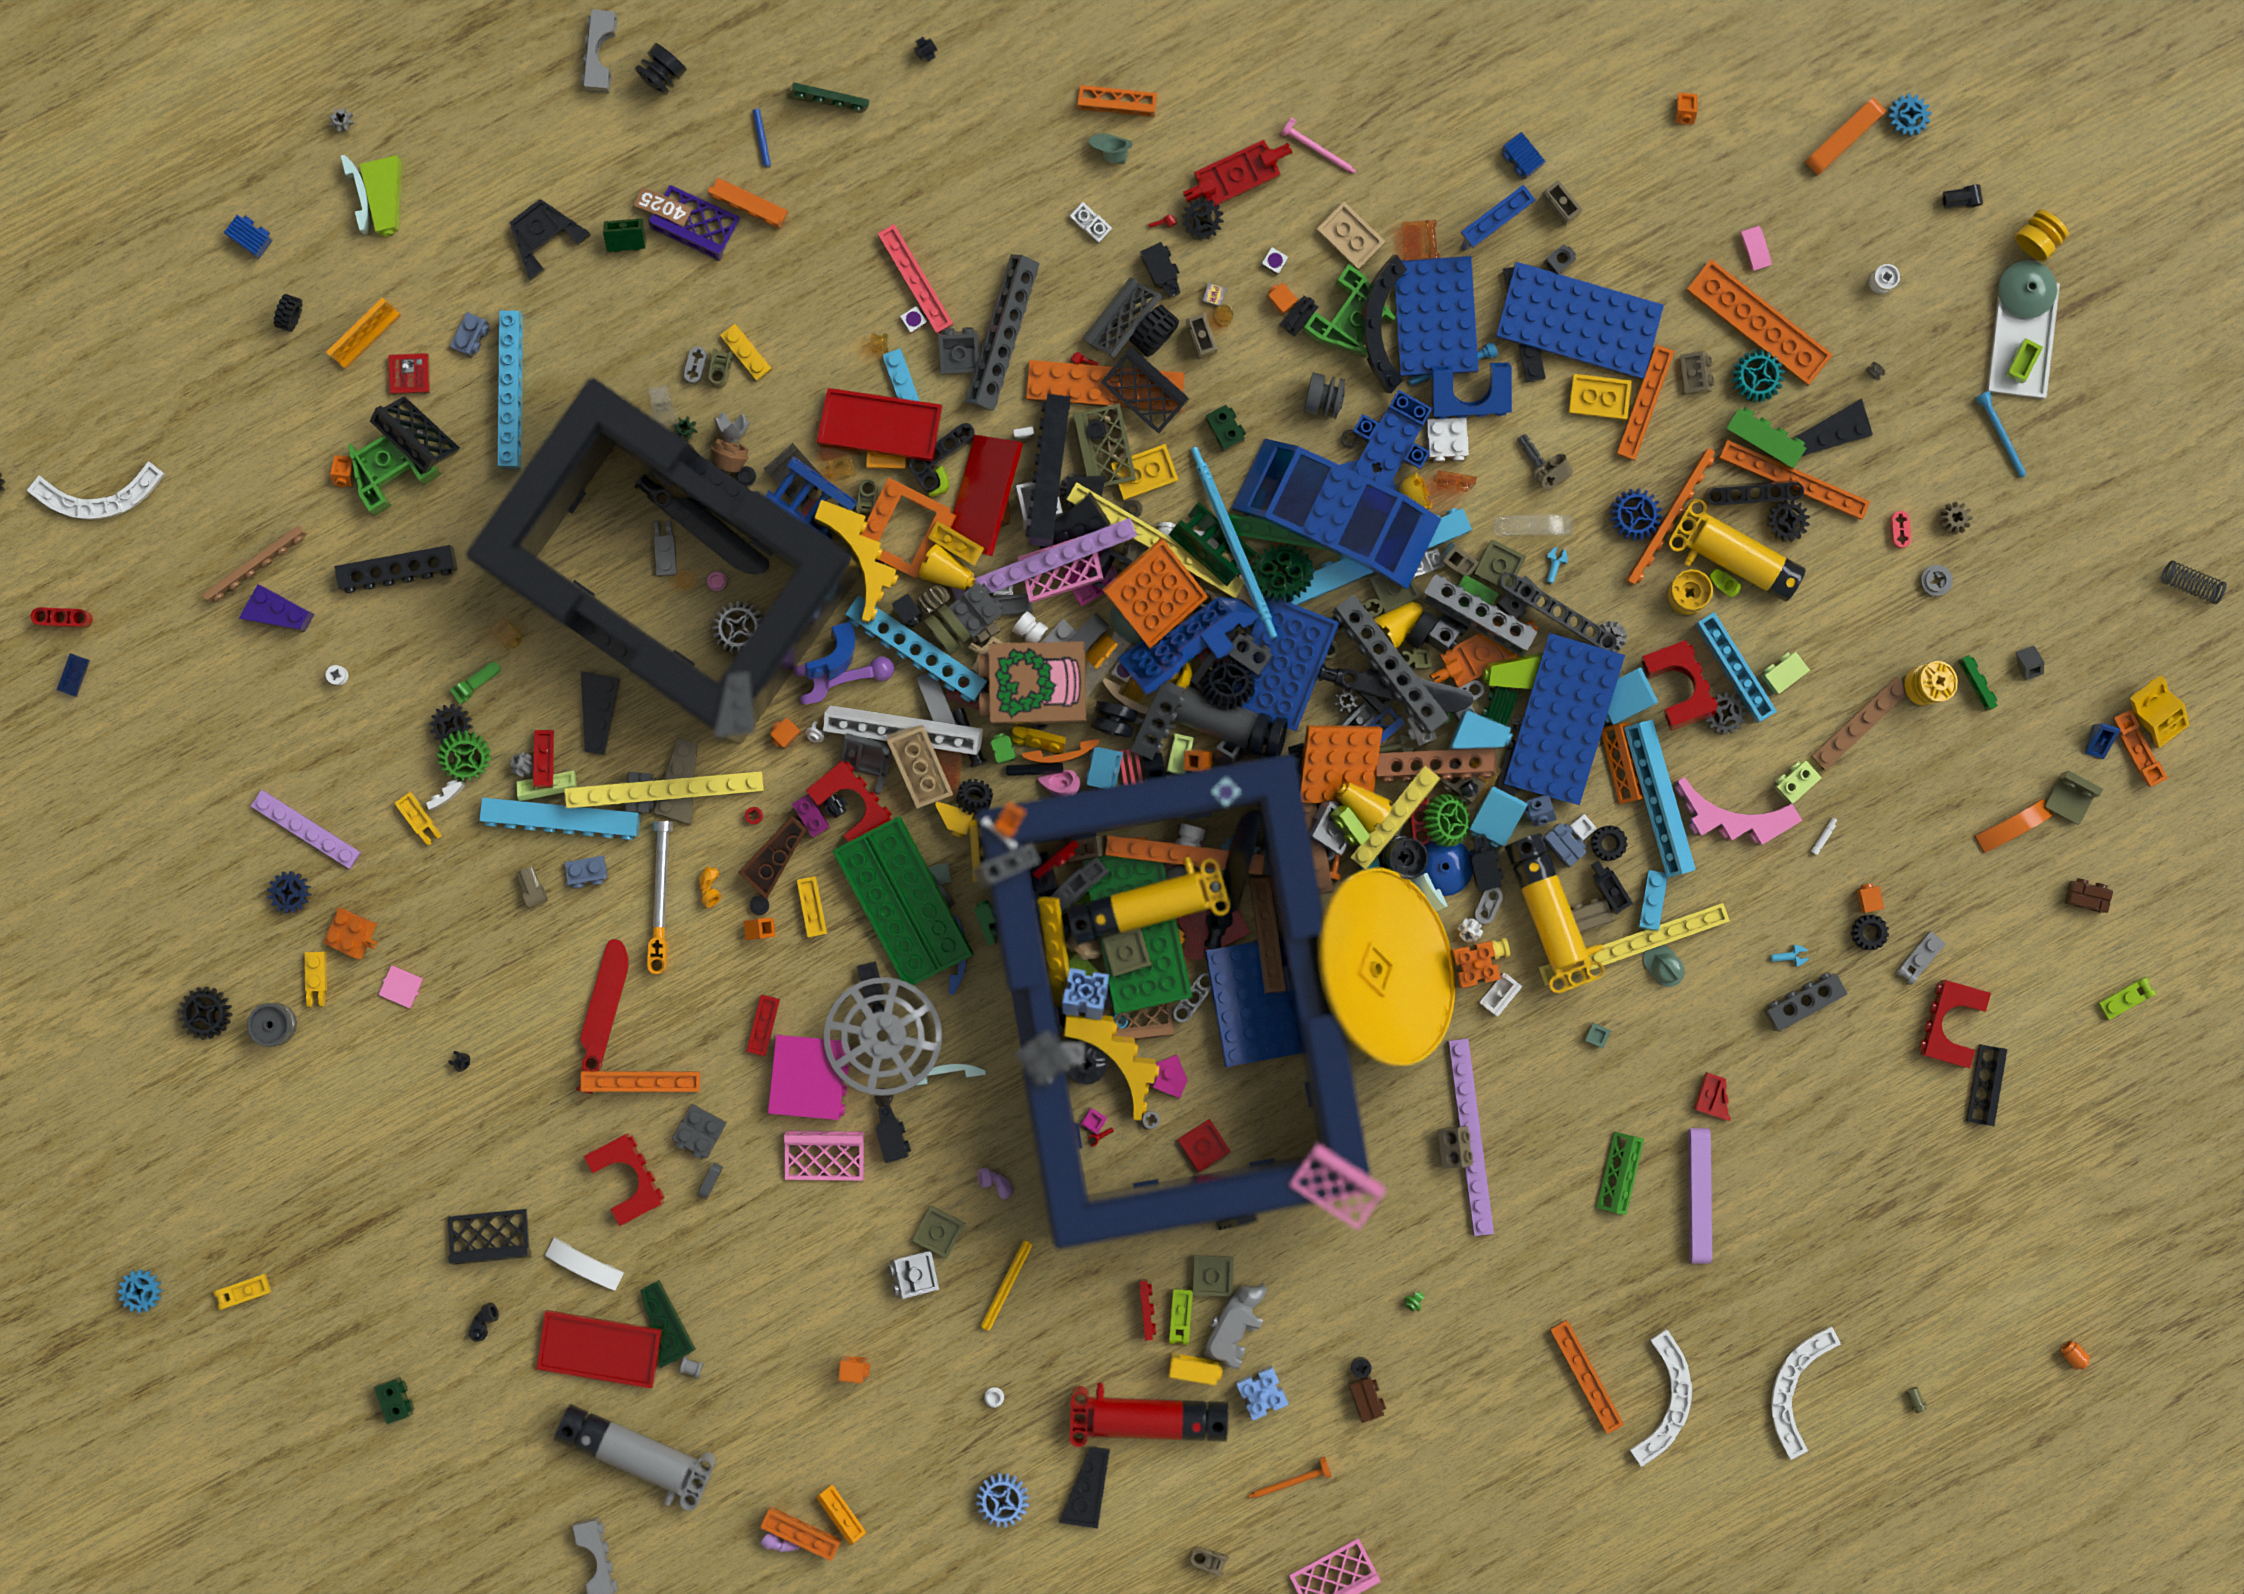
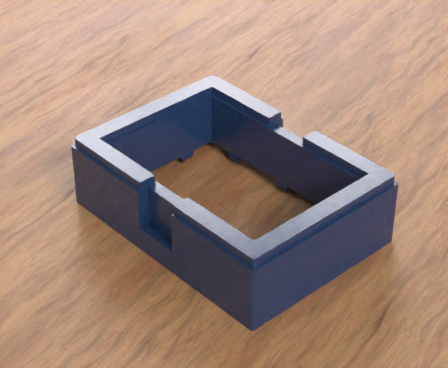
M1293 756L1274 757L1014 804L1026 811L1012 838L1006 837L1016 843L1014 849H1010L1002 838L982 823L983 819L988 818L991 824L995 826L1005 806L978 812L979 829L985 862L987 863L1030 844L1035 845L1069 838L1072 841L1096 837L1097 833L1186 817L1187 820L1212 816L1214 812L1257 805L1258 811L1261 812L1263 817L1261 829L1265 850L1262 853L1264 855L1266 875H1270L1286 961V966H1283L1287 990L1291 991L1307 1077V1082H1304L1308 1106L1312 1107L1318 1143L1371 1177L1345 1031L1332 1010L1321 971L1320 938L1324 916L1296 762ZM1225 778L1240 792L1227 806L1212 793ZM1030 867L990 884L1008 990H1011L1021 1049L1047 1029L1056 1041L1061 1043L1059 1033L1062 1032L1058 1007H1054L1041 935L1037 891L1033 890ZM1025 1066L1023 1068L1054 1247L1057 1249L1316 1203L1290 1186L1309 1155L1275 1161L1274 1158L1249 1162V1166L1162 1182H1159L1158 1179L1133 1183V1187L1088 1195L1080 1149L1083 1147L1079 1124H1075L1066 1072L1056 1074L1054 1076L1055 1080L1045 1087L1044 1084L1039 1086ZM1313 1158L1309 1164L1310 1170H1322L1321 1162ZM1326 1172L1328 1183L1339 1181L1337 1172ZM1323 1173L1312 1175L1314 1185L1325 1183ZM1309 1176L1300 1177L1297 1184L1302 1187L1311 1186ZM1352 1182L1343 1183L1345 1194L1357 1192L1356 1186ZM1340 1184L1329 1186L1331 1197L1342 1195ZM1326 1187L1315 1189V1194L1318 1198L1328 1197Z

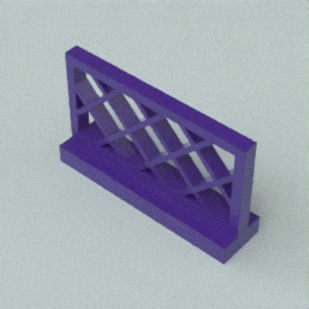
M669 185L664 196L669 197L671 192L680 195L681 201L678 202L684 205L691 201L697 203L699 209L692 210L690 215L701 213L703 221L692 224L689 215L690 225L681 227L677 223L654 214L649 220L650 229L720 261L740 217ZM713 210L716 217L706 220L703 211ZM727 217L734 220L731 226L723 228L720 221ZM718 221L721 229L710 232L707 224ZM705 225L708 233L703 235L696 234L694 228ZM722 233L724 236L722 244L714 242L712 236Z

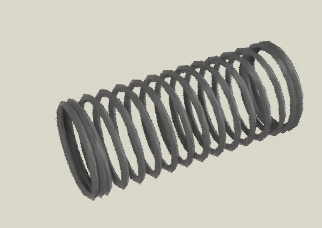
M2173 560L2167 564L2161 577L2162 583L2169 584L2170 587L2174 585V588L2178 587V590L2182 588V592L2186 590V593L2190 592V595L2194 594L2195 597H2202L2203 600L2206 599L2207 602L2210 601L2214 605L2221 601L2227 587L2226 582H2221L2220 579L2217 580V578H2213L2208 574L2205 575L2183 564L2180 565V563H2176ZM2171 567V570H2170V572H2169L2167 578L2165 579L2166 574H2167L2169 568ZM2178 571L2177 576H2176L2174 582L2172 583V580H2173V578H2174L2176 572ZM2181 572H2182L2181 578H2180L2178 584L2176 585V582H2177V580H2178V577L2180 576V574H2181ZM2185 574H2186V577H2185V579H2184V582H2183V584H2182L2181 587H2180L2181 581H2182L2183 577H2184ZM2190 576V579H2189V581H2188V584L2186 585V587H2185V589H2184L2185 583H2186L2188 577ZM2194 578V581H2193V583H2192L2190 589L2188 590V587H2189V585H2190L2192 579ZM2199 578L2198 583H2197V585H2196L2194 591L2192 592V589H2193V587H2194V585H2195L2197 579ZM2203 580L2202 585H2201V587H2200L2198 593L2196 594L2197 588H2198L2199 584L2201 583V581ZM2206 583L2205 589H2204L2203 593H2202L2201 596H2200L2201 590H2202L2204 584ZM2210 585L2209 591H2208V593L2206 594V596L2204 597L2205 592H2206L2208 586ZM2215 585L2214 590H2213V592H2212V595H2211L2210 598L2208 599L2209 594H2210V592H2211L2213 586Z

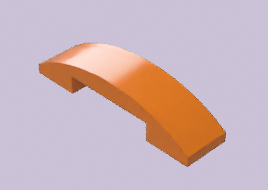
M2132 709L2114 717L2115 726L2120 729V739L2133 764L2148 786L2152 787L2168 779L2159 761H2156L2139 729L2140 724Z
M1099 739L1080 742L1081 750L1043 757L1042 751L1037 750L1022 753V757L1036 763H1063L1089 753L1100 742Z
M2041 799L2026 807L2023 811L1975 835L1983 852L1986 853L2018 837L2052 817L2051 811L2045 808V800Z

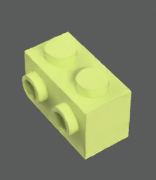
M1787 652L1779 658L1781 661L1776 666L1771 664L1764 670L1765 674L1761 677L1775 695L1783 692L1810 671L1797 652L1792 654Z
M1797 761L1790 767L1791 772L1789 774H1783L1775 781L1777 784L1773 788L1788 804L1795 803L1821 779V776L1807 761H1802L1801 763Z

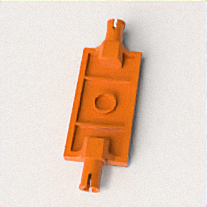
M1531 619L1530 621H1528V622L1525 623V624H1528V625L1531 626V625L1535 624V622H1534L1533 619ZM1500 623L1494 624L1495 626H1498V627L1501 626ZM1537 625L1533 626L1534 630L1537 631ZM1510 631L1513 636H1518L1516 632ZM1478 633L1457 644L1452 651L1448 650L1445 655L1439 654L1445 664L1444 668L1429 676L1431 680L1439 676V678L1433 681L1437 683L1451 678L1457 688H1460L1481 677L1484 668L1487 667V663L1516 658L1519 655Z

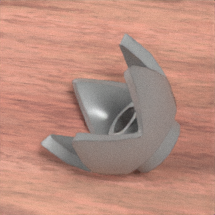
M723 411L719 418H715L717 430L723 437V440L727 442L739 441V438L744 436L750 424V421H746L744 414H741L734 423L730 422Z

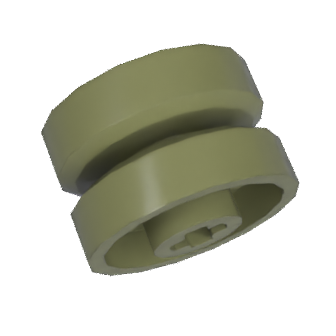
M944 603L937 609L938 615L943 620L942 622L932 614L923 621L929 627L930 633L938 643L943 645L951 654L958 648V644L953 639L954 635L963 643L971 638V635Z

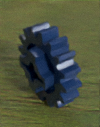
M290 871L289 875L286 872H282V877L275 875L276 882L270 881L269 883L273 887L267 889V891L272 893V895L268 896V899L274 900L271 906L278 905L277 911L284 909V913L288 914L290 909L293 913H297V907L303 910L304 906L302 904L309 903L306 897L312 895L307 892L311 888V886L305 885L308 881L307 878L301 879L302 874L300 873L295 876L294 871ZM285 881V884L279 888V885ZM296 883L300 885L301 890L296 886ZM286 890L293 891V894H286ZM300 897L299 901L294 904V900Z

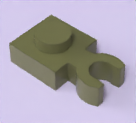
M1411 649L1409 652L1403 651L1400 653L1405 658L1408 665L1411 664L1412 670H1428L1432 668L1429 649Z

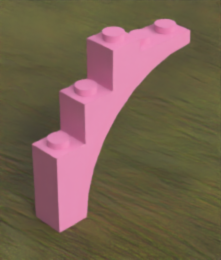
M1685 777L1675 782L1677 785L1675 790L1680 797L1683 796L1685 798L1687 810L1695 815L1688 819L1690 822L1689 828L1693 834L1697 833L1698 836H1702L1715 827L1720 826V834L1724 839L1727 838L1730 841L1750 830L1749 836L1755 844L1763 845L1802 821L1793 804L1765 814L1745 815L1732 813L1718 808L1705 800L1692 788Z

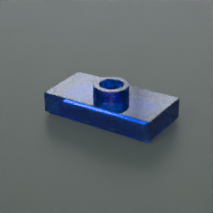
M70 653L57 690L77 697L90 660Z

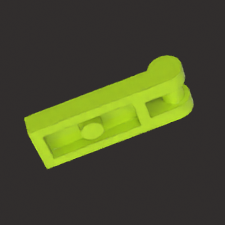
M2147 976L2098 1002L2107 1020H2111L2156 995L2154 988L2151 989L2148 984L2150 981ZM2142 987L2144 993L2139 994L2137 989Z
M1173 1288L1169 1344L1178 1342L1183 1343V1345H1189L1193 1290ZM1176 1329L1184 1330L1183 1335H1177Z

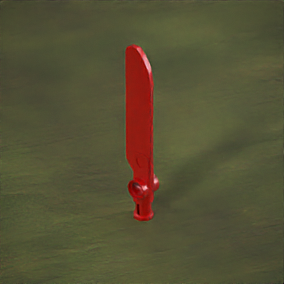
M617 939L608 941L580 1036V1040L586 1050L581 1071L601 1070L629 969V957L623 942ZM591 1058H594L597 1061V1066L591 1070L587 1063ZM580 1083L579 1087H576L577 1091H580Z

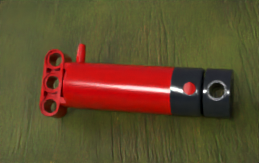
M1102 1382L1097 1383L1096 1397H1089V1391L1084 1386L1075 1387L1071 1393L1070 1442L1075 1447L1084 1446L1087 1443L1088 1437L1204 1441L1206 1433L1207 1441L1227 1442L1228 1402L1208 1401V1409H1206L1205 1401L1104 1397ZM1077 1395H1083L1085 1399L1079 1401L1075 1397ZM1076 1414H1082L1084 1415V1418L1076 1419L1074 1416ZM1082 1433L1084 1436L1082 1438H1076L1074 1434Z

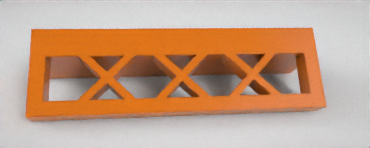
M1080 85L1078 110L1155 117L1157 93ZM1083 91L1092 92L1096 98H1084ZM1106 93H1110L1115 100H1104L1101 97ZM1125 95H1130L1134 102H1125L1120 99ZM1144 97L1152 98V104L1140 103L1139 101Z
M717 178L714 186H710L707 191L710 197L778 229L781 228L788 214V210L720 178Z
M1630 722L1605 727L1601 733L1619 804L1644 799L1624 727L1630 726ZM1607 731H1615L1616 738L1614 742L1609 739ZM1615 749L1620 751L1621 757L1619 761L1613 756ZM1620 768L1625 771L1623 780L1618 776ZM1624 787L1629 789L1631 798L1624 799L1622 792Z
M770 1506L760 1527L830 1561L833 1560L842 1540Z

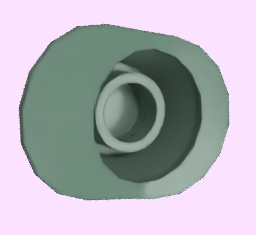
M1106 133L1095 134L1089 139L1090 146L1100 150L1106 162L1123 165L1127 162L1128 149L1132 147L1130 140Z
M1661 945L1645 951L1643 956L1644 965L1661 985L1671 987L1681 982L1685 974L1684 965L1668 946Z

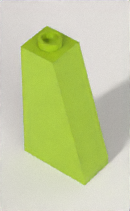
M398 155L359 164L375 231L383 237L392 236L394 232L399 231L402 160Z
M1543 652L1526 655L1523 658L1516 657L1487 663V667L1483 670V680L1489 686L1532 689Z

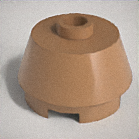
M717 439L714 445L711 446L712 464L727 473L739 472L749 459L747 456L749 449L742 444L738 446L723 439Z

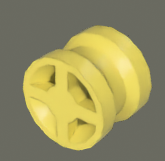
M1502 938L1498 942L1492 941L1495 952L1494 960L1502 956L1510 957V949L1506 938Z

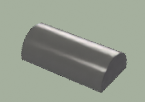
M1191 686L1184 690L1182 695L1185 698L1181 707L1177 706L1176 712L1178 713L1174 720L1175 722L1243 749L1247 748L1259 713L1239 706L1235 710L1229 707L1226 711L1224 706L1218 709V704L1211 705V700H1206L1205 694L1201 690Z

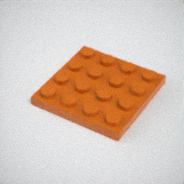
M1162 538L1156 541L1102 589L1149 648L1153 647L1208 598L1207 594Z
M1307 725L1299 779L1303 803H1323V801L1329 802V800L1341 803L1337 798V789L1342 783L1346 784L1348 782L1374 793L1377 773L1376 765L1379 759L1383 729L1380 726Z

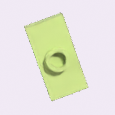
M1180 734L1174 735L1167 772L1179 775L1187 772V770H1183L1185 750L1192 749L1194 737Z

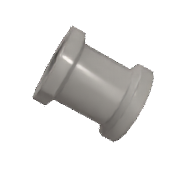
M685 1356L679 1373H686L698 1379L704 1362L698 1363L689 1360Z

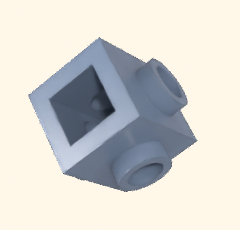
M1549 796L1534 797L1526 801L1528 809H1525L1528 821L1532 820L1534 827L1546 825L1548 822L1557 820Z

